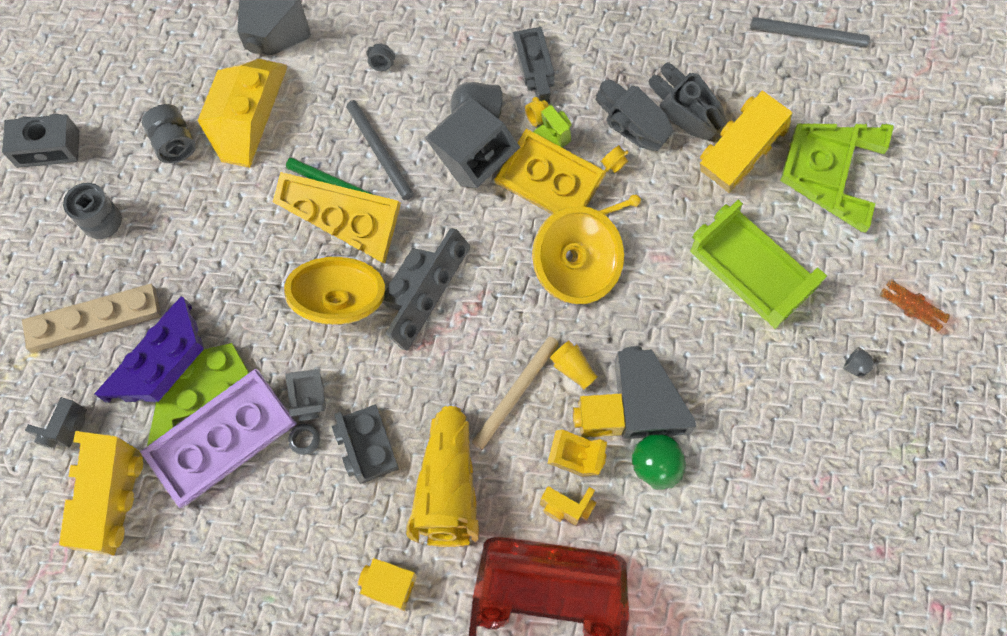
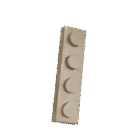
M151 283L22 319L25 346L29 352L35 353L161 317L156 288Z

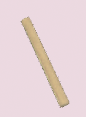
M548 336L472 440L473 445L480 450L484 449L559 345L556 339Z

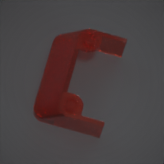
M506 537L489 538L484 542L472 598L468 636H477L479 626L489 630L504 627L509 623L511 613L583 623L584 636H627L629 626L627 563L621 556L610 552Z

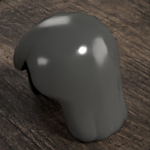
M477 82L460 84L451 97V113L465 100L472 98L499 119L503 101L501 87L499 85Z

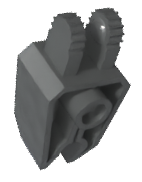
M670 62L665 63L660 70L667 81L658 75H653L648 81L652 90L663 100L660 103V108L666 113L668 119L690 135L704 140L711 139L727 123L721 103L699 74L689 73L685 76Z
M605 79L602 82L595 100H597L596 103L601 105L602 109L609 113L606 119L608 125L638 147L658 151L673 133V128L666 113L637 86H631L626 90L613 80Z

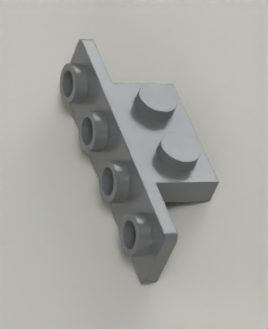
M449 229L435 253L412 248L385 291L383 303L387 307L399 310L386 331V335L403 350L408 351L470 249V244L457 229Z

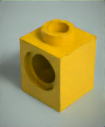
M622 394L580 396L578 407H573L574 428H580L581 437L622 435L625 429Z
M373 558L371 565H365L358 580V586L362 587L360 594L405 611L417 575L409 570Z

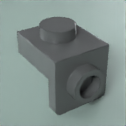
M320 368L286 373L290 416L298 415L299 421L319 418V412L326 409Z
M60 397L46 429L28 424L25 431L36 437L34 443L51 449H55L57 444L71 447L75 431H80L84 426L87 409L73 400Z

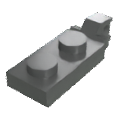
M542 27L514 31L513 41L525 86L527 85L528 91L535 90V96L540 101L545 100L550 104L551 92L549 87L554 86L555 73Z

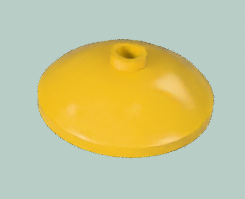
M585 206L564 208L553 213L539 228L533 243V266L541 285L556 299L570 304L595 302L613 289L621 275L624 264L622 239L612 221L600 211ZM568 251H571L573 255L570 262L566 258Z
M323 257L308 261L295 268L285 281L284 294L289 307L301 317L325 325H343L359 321L375 312L383 302L385 283L380 273L367 263L347 257Z

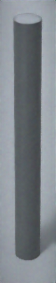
M752 17L750 29L867 47L870 40V35Z
M350 101L346 108L402 199H410L414 193L357 101Z

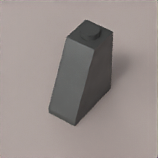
M631 346L618 351L615 359L618 394H622L625 421L622 438H645L648 435L658 434L667 436L690 435L696 427L695 419L653 350H642V347Z

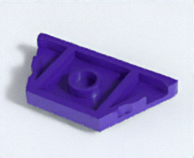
M180 296L156 325L148 330L146 336L133 351L125 356L123 362L94 395L105 403H110L112 398H120L124 402H137L139 400L159 402L204 349L202 339L198 336L197 322L191 317L189 311L192 309V305L184 297Z

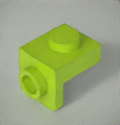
M552 105L541 111L543 124L533 132L562 148L572 141L570 132L572 124L563 111L557 112Z

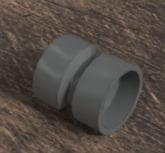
M171 104L158 105L149 109L143 115L141 124L151 141L159 161L171 164L187 159L196 150V143L188 127H186L187 124L178 107Z
M81 183L72 187L65 195L63 201L64 211L88 237L105 239L117 232L122 221L121 213L98 185Z

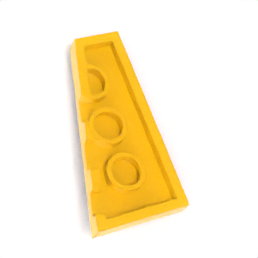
M280 172L273 198V203L384 264L386 263L401 202Z

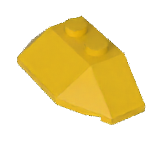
M255 59L217 70L197 121L221 162L251 167L285 76L286 64Z

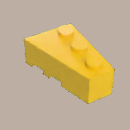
M763 90L756 98L751 96L744 103L740 110L742 112L740 117L735 122L730 120L720 133L722 138L715 146L710 144L699 158L702 160L700 162L701 172L728 193L754 168V164L762 155L766 156L771 151L772 147L770 145L779 135L784 137L789 132L793 112Z
M75 431L74 442L80 443L78 464L70 465L69 477L76 478L73 499H65L59 546L77 551L115 556L117 547H120L124 539L125 529L123 524L126 513L130 511L134 502V492L132 490L135 479L141 474L143 469L142 454L138 449L117 436Z

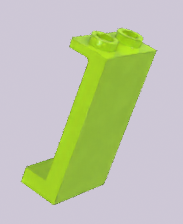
M738 199L731 206L725 204L715 214V221L709 226L703 224L692 236L694 243L690 252L776 329L819 288L827 275L818 267L810 274L741 213L740 210L743 203Z

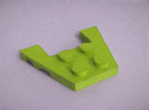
M797 123L780 181L857 230L866 233L870 228L876 203L843 193L854 147L885 154L890 145L894 125L882 124L881 127H867V124H855L854 127H837V124Z
M232 343L203 349L160 401L156 402L147 446L175 427L178 422L185 420L249 374L247 367Z

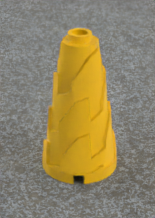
M455 406L441 408V411L432 419L429 441L417 479L411 515L406 526V536L410 540L419 543L420 534L428 536V546L460 547L470 545V536L472 537L471 540L475 542L479 539L476 494L473 485V465L470 457L469 422L466 421L467 416L461 412V409Z

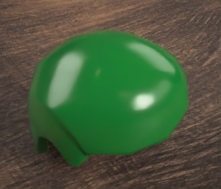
M663 434L648 435L635 445L632 453V465L639 479L649 484L655 490L673 488L682 480L686 469V461L681 446L674 439Z

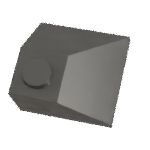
M239 0L237 32L245 50L254 54L274 55L310 37L311 32L301 0Z

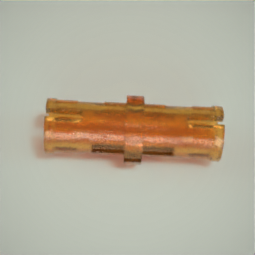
M890 279L886 286L897 294H893L885 288L880 292L879 296L903 309L904 315L909 318L914 316L936 332L940 331L944 326L932 317L934 316L944 323H947L950 318V314L925 301L924 295L912 293L893 279Z

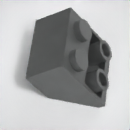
M472 98L465 100L425 137L459 185L478 188L520 148L505 124Z

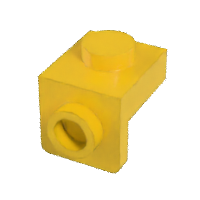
M563 429L555 431L547 464L581 477L599 475L606 462L605 451L607 441L602 439L591 441Z
M547 486L540 499V505L545 507L543 512L547 516L558 522L565 519L575 526L580 518L587 521L597 502L591 499L595 492L591 487L587 489L579 504Z

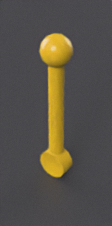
M633 194L629 200L602 209L600 212L607 215L630 205L638 206L641 203V198L639 195Z

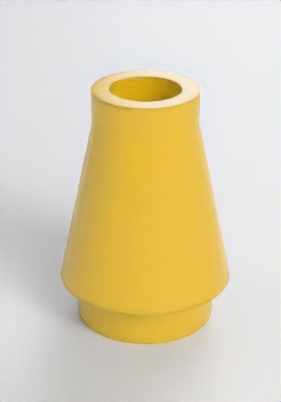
M570 340L550 356V359L555 363L553 367L577 383L583 390L598 378L578 344L574 346Z

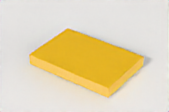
M526 128L517 142L520 148L503 164L494 179L495 183L550 214L573 206L587 207L605 178L606 171Z

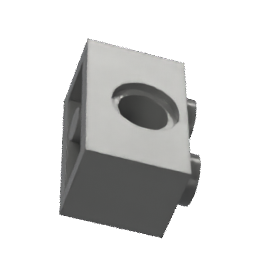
M51 114L42 117H20L18 119L5 120L2 153L16 168L78 162L80 130L67 114Z

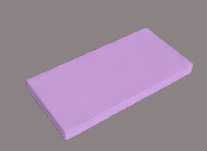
M254 369L141 450L140 453L177 506L184 508L297 425V423L290 416L286 407L259 370Z

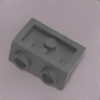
M376 404L343 416L342 412L334 414L337 424L332 426V430L338 445L343 443L345 445L348 455L342 457L349 477L355 475L358 482L362 484L399 470Z

